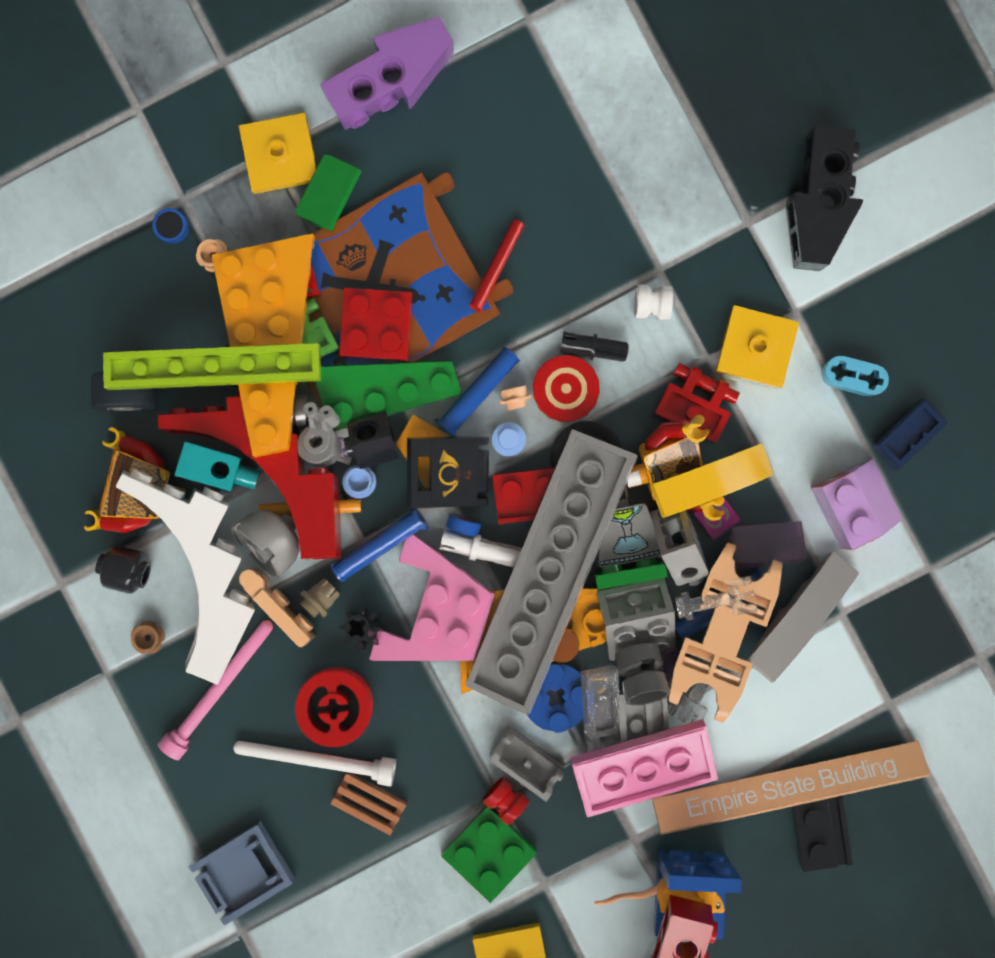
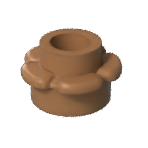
M143 621L140 626L134 627L131 633L133 647L142 654L158 652L162 648L161 643L165 640L164 630L161 627H157L153 621ZM147 634L151 636L150 641H147L145 639V636Z

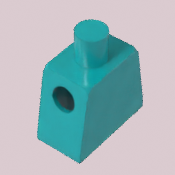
M184 442L174 476L232 491L235 484L254 490L260 470L241 465L243 457L194 442ZM218 463L228 466L229 472L226 477L216 473L215 468Z

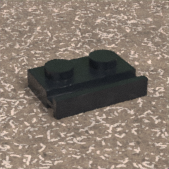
M843 796L792 806L800 868L804 872L838 867L837 865H853Z

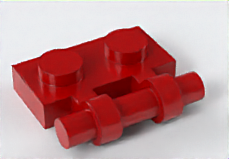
M678 363L673 375L683 379L684 383L681 388L672 383L667 385L654 415L668 422L688 421L689 423L694 416L702 415L705 421L697 428L699 430L709 429L710 432L705 440L716 444L731 412L719 406L723 399L735 404L740 392L730 388L729 383L721 379L716 381L702 374V370L695 366L689 368ZM697 386L712 393L709 401L692 394L694 387Z

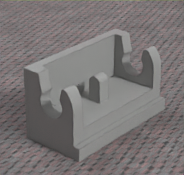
M511 726L508 727L490 752V762L546 802L552 795V788L556 781H561L563 778V768L565 765Z

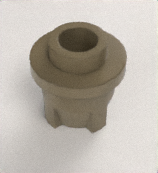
M323 578L307 592L303 590L300 593L304 598L300 604L313 618L318 614L324 618L327 615L326 611L340 596V593Z

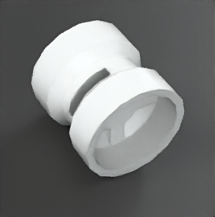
M637 284L634 304L635 318L646 319L652 313V316H656L659 320H670L673 305V287L661 285L658 289L654 288L652 292L649 285Z

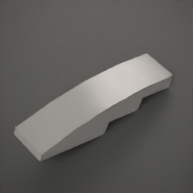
M836 552L828 553L812 577L802 583L787 607L779 610L746 660L753 663L752 667L771 683L775 682L822 626L852 585L859 572Z

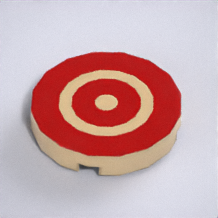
M572 355L556 356L546 361L537 371L532 385L533 398L539 411L547 418L560 423L575 422L586 417L596 406L600 394L599 379L593 367L585 360Z

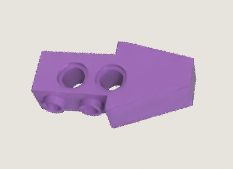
M440 17L374 37L376 53L320 84L326 99L344 130L350 127L353 129L361 127L369 120V116L380 110L382 112L391 110L398 104L401 98L404 99L409 109L414 106L454 54L453 40ZM391 72L401 74L400 79L396 82H387L385 77ZM361 89L372 91L371 95L366 99L355 97L356 93Z

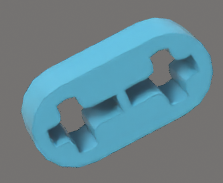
M837 356L829 359L821 369L822 379L827 385L863 396L880 394L889 384L888 373L883 367L846 356ZM842 364L841 370L851 373V377L843 376L836 380V374L831 372V368ZM873 372V377L875 380H878V385L872 386L869 389V383L858 378L859 376L871 375Z

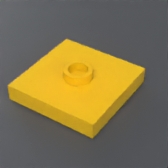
M305 112L239 125L253 194L309 184L317 166Z
M733 305L715 372L779 389L783 388L799 322Z
M539 922L473 935L476 958H546Z

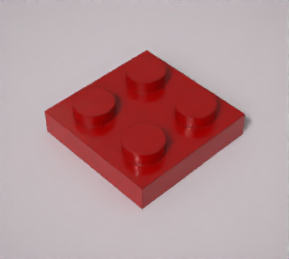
M344 288L339 356L409 362L413 293Z

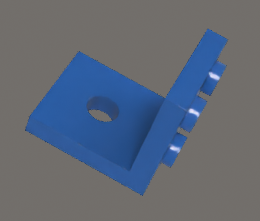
M657 850L656 885L663 877L669 890L717 892L722 898L724 908L726 893L741 894L742 879L725 853L707 851L700 855L696 851L670 850L669 853H665V850ZM655 895L654 933L655 936H658L664 913H661L659 901ZM725 911L723 913H712L713 920L718 922L716 939L724 940Z

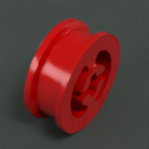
M329 667L322 669L311 676L298 693L295 703L297 723L301 731L311 741L326 747L347 745L356 740L366 729L373 713V694L366 680L349 668ZM339 685L350 688L359 702L358 718L351 725L346 726L342 721L347 717L351 706L341 707L338 714L334 713L333 708H322L319 712V717L323 722L329 724L330 727L320 724L314 717L311 708L314 691L321 686L327 688V692L318 704V707L329 705L332 699H336L338 705L348 704L351 698L346 691L340 689Z

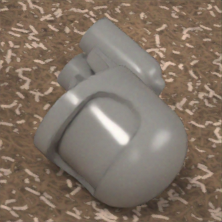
M308 402L304 405L303 412L308 418L309 426L299 436L298 454L304 461L314 466L328 467L334 464L341 454V442L333 431V428L339 425L340 417L328 405L319 409L315 403Z

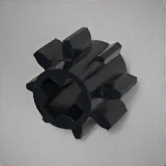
M360 607L359 615L347 612L348 620L345 625L340 626V629L345 630L347 635L344 643L352 644L357 641V650H365L366 642L371 645H379L376 638L377 632L385 631V628L380 627L378 623L381 615L373 613L368 616L369 610L367 607ZM361 622L366 623V625L363 627V630L365 632L364 635L359 634L362 630V627L360 625Z

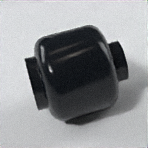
M115 545L106 554L99 556L95 572L100 574V582L103 587L132 594L139 588L143 589L147 584L151 572V563L147 562L146 555L143 552Z

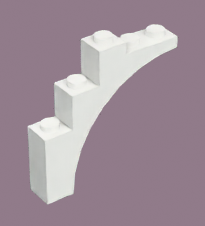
M132 469L131 473L123 470L116 487L140 500L165 522L179 540L192 566L198 589L199 613L195 638L185 661V672L218 685L255 611L253 603L249 601L250 596L235 589H231L230 593L226 591L242 559L240 553L236 551L237 546L222 538H218L217 542L212 541L228 508L227 502L222 500L224 495L205 486L203 491L194 488L188 500L184 498L185 492L177 487L166 484L162 488L151 483L152 477L142 471Z

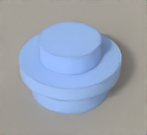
M511 422L499 425L492 435V444L495 450L503 456L517 455L522 451L526 443L523 429Z
M354 465L344 473L342 484L346 493L351 497L365 498L375 490L377 479L375 473L369 467L360 469L358 465Z

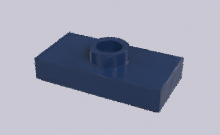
M923 398L910 408L872 447L895 470H900L948 422Z

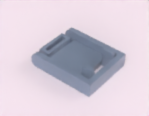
M261 820L188 866L191 872H194L206 865L207 869L200 873L195 880L216 914L229 905L232 910L220 918L223 925L230 923L292 885L295 880L293 873ZM259 844H261L276 869L271 874L268 873L254 849Z

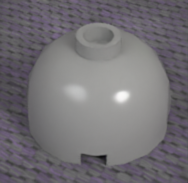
M270 510L255 511L241 519L231 528L241 546L246 543L251 551L249 555L272 576L277 575L280 578L298 557L300 551L299 538L294 532L297 528L294 520L286 513L279 516Z

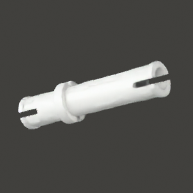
M444 529L439 550L468 556V560L472 561L480 559L515 567L522 548L481 538V535L473 537Z

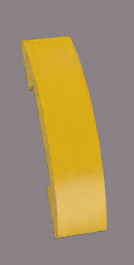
M760 443L650 486L660 514L664 518L745 488L774 475L763 443Z

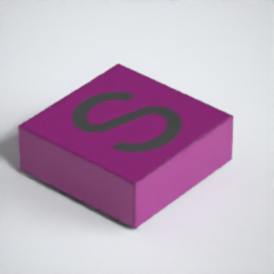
M725 498V502L721 506L713 505L716 510L725 512L717 521L709 520L703 512H692L711 540H715L741 520Z

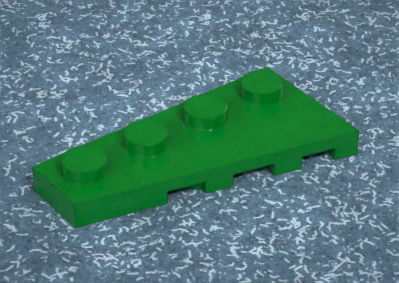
M452 360L359 365L342 364L335 366L321 365V381H315L322 405L332 407L340 417V423L337 427L333 428V431L347 428V423L383 412H386L388 416L462 394Z

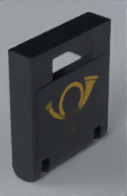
M408 437L407 506L413 509L488 505V497L477 496V492H488L489 450H478V445L489 444V437ZM430 456L429 489L418 487V457Z

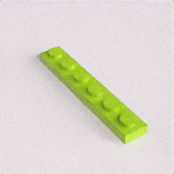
M319 343L103 352L104 388L107 390L321 381Z

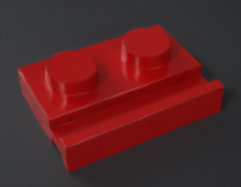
M556 467L493 474L498 524L534 520Z

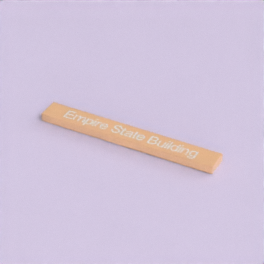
M919 741L653 798L652 802L660 834L663 835L928 777L930 771Z

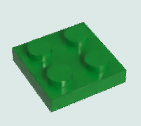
M485 805L441 852V857L491 903L537 854V849L511 824L506 825L499 818V813L494 808L489 809Z

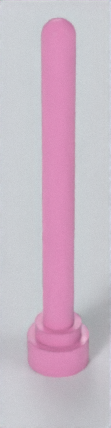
M264 620L260 623L227 665L218 685L213 683L180 727L173 729L171 733L166 732L157 744L164 754L174 760L181 759L188 750L187 744L190 742L188 737L273 630L271 621Z

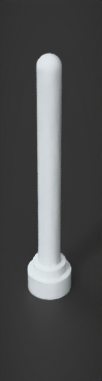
M237 741L233 746L234 752L239 755L371 776V780H376L378 785L392 786L395 775L396 759L382 757L381 760L375 759L374 762L247 741Z

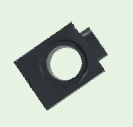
M386 412L347 423L349 437L344 438L345 448L349 458L355 456L360 469L399 459L395 435Z

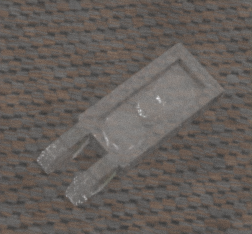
M612 664L581 671L586 752L600 749V737L605 738L606 747L620 743L621 713L618 669Z

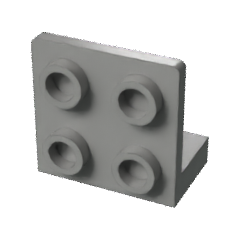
M664 578L597 591L610 661L615 660V654L618 651L635 644H657L660 653L676 646L675 611Z

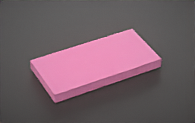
M703 719L570 757L587 817L718 780L707 727Z

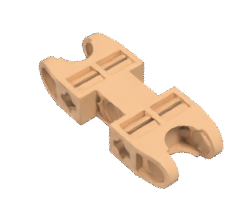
M731 543L726 544L711 568L698 601L715 608L703 641L700 643L685 637L674 666L671 693L669 695V702L678 705L682 692L686 693L692 685L697 683L710 685L716 692V703L718 705L714 720L721 723L725 722L740 699L753 663L736 657L749 621L767 627L779 594L782 574V562L773 559L768 572L763 573L762 577L754 582L742 580L736 574L734 568L735 560H732L737 545ZM712 588L734 596V599L712 592L709 589ZM741 599H742V600H744V601H747V602H750V603H752V604H755V605H758V606H760V607H763V608H765V610L763 611V610L757 609V608H755V607H752V606H749V605H747V604H744V603H742V602H740V601H741ZM685 653L710 662V665L686 656ZM719 665L731 671L737 672L741 675L737 676L730 672L719 669L716 666Z

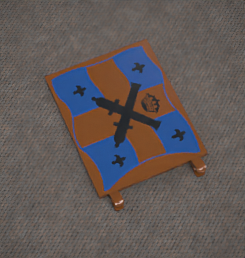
M420 173L338 219L332 231L320 229L313 233L315 242L314 249H312L311 262L313 263L321 296L315 298L320 309L309 314L311 322L324 317L339 347L344 288L413 293L409 362L421 360L500 315L495 302L513 293V287L508 279H504L494 285L481 312L474 311L469 307L482 280L436 197L444 195L455 188L454 181L449 173L441 174L429 184L423 174ZM340 349L321 358V365L324 366L406 362L345 358L339 356ZM315 381L307 382L320 408L323 407Z

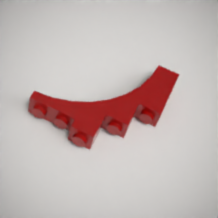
M237 392V397H226L227 411H224V407L209 406L204 407V412L191 413V410L186 408L170 409V414L158 415V429L168 434L198 435L219 440L239 449L259 464L275 482L290 508L298 531L301 559L342 558L338 477L333 473H329L328 468L308 469V475H304V460L299 456L297 450L299 435L293 434V430L291 433L290 450L255 458L252 455L240 392Z

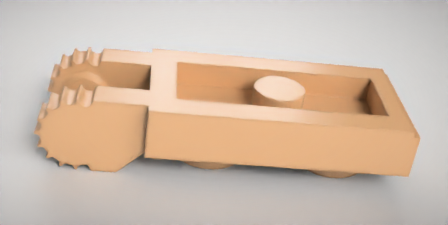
M256 568L242 571V574L239 575V583H241V586H244V590L298 647L302 648L316 636L311 631L313 629L311 622L301 613L296 616L287 606L290 603L288 598L278 589L272 591L269 588V577L263 574L262 571Z

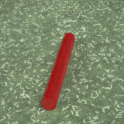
M512 220L469 304V307L474 311H482L524 228V224L521 221Z

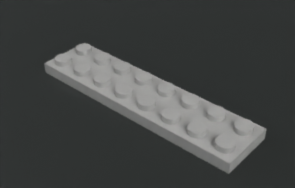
M571 430L465 686L526 715L531 713L638 457L636 454L576 430Z

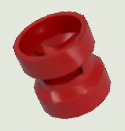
M504 775L486 792L482 802L489 809L497 807L496 811L499 813V818L506 825H509L525 810L530 799L523 792L512 791V782Z

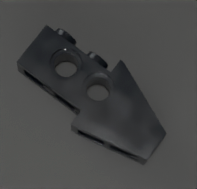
M814 126L806 136L801 193L795 192L786 201L793 269L821 271L830 265L863 204V199L850 198V196H853L856 187V176L852 175V167L859 154V142H855L856 130ZM825 161L833 162L837 167V173L829 172L825 167ZM827 194L831 196L834 201V207L826 206L822 202L821 195Z

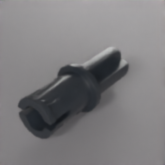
M564 331L560 353L587 356L592 361L596 357L624 362L628 356L629 345L627 342L597 338L598 334L588 336Z

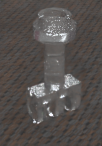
M751 576L727 580L726 586L728 591L713 594V596L706 595V597L689 598L688 592L681 593V597L675 598L679 619L686 617L687 621L694 620L693 612L718 608V606L725 607L731 605L733 616L757 612V604H748L742 607L741 603L743 599L755 597L754 590L739 593L738 586L751 584Z
M703 659L701 660V662H704V663H707V664L710 665V662H708V661H706V660H703ZM719 665L716 666L719 669L727 671V669L724 667H721ZM697 683L688 696L682 693L678 705L670 702L668 714L673 716L681 705L683 708L678 715L680 721L685 723L692 712L695 714L691 722L704 719L708 709L700 704V701L708 690L709 685Z

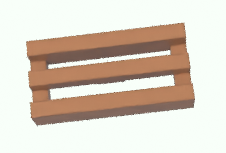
M347 772L330 804L391 836L407 805V801L353 773ZM350 783L396 807L395 812L347 788L348 784ZM342 795L389 819L390 822L388 823L341 798Z

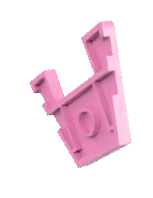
M413 534L405 540L399 562L429 571L430 575L411 638L408 639L388 631L377 632L376 638L379 645H373L369 660H475L495 593L462 568L454 565L445 558V555L424 542L420 536Z

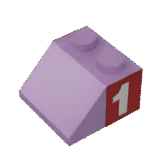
M873 458L811 487L841 549L854 550L883 536L903 519Z

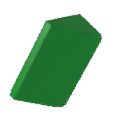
M324 154L295 210V214L310 225L332 231L362 171L333 156Z

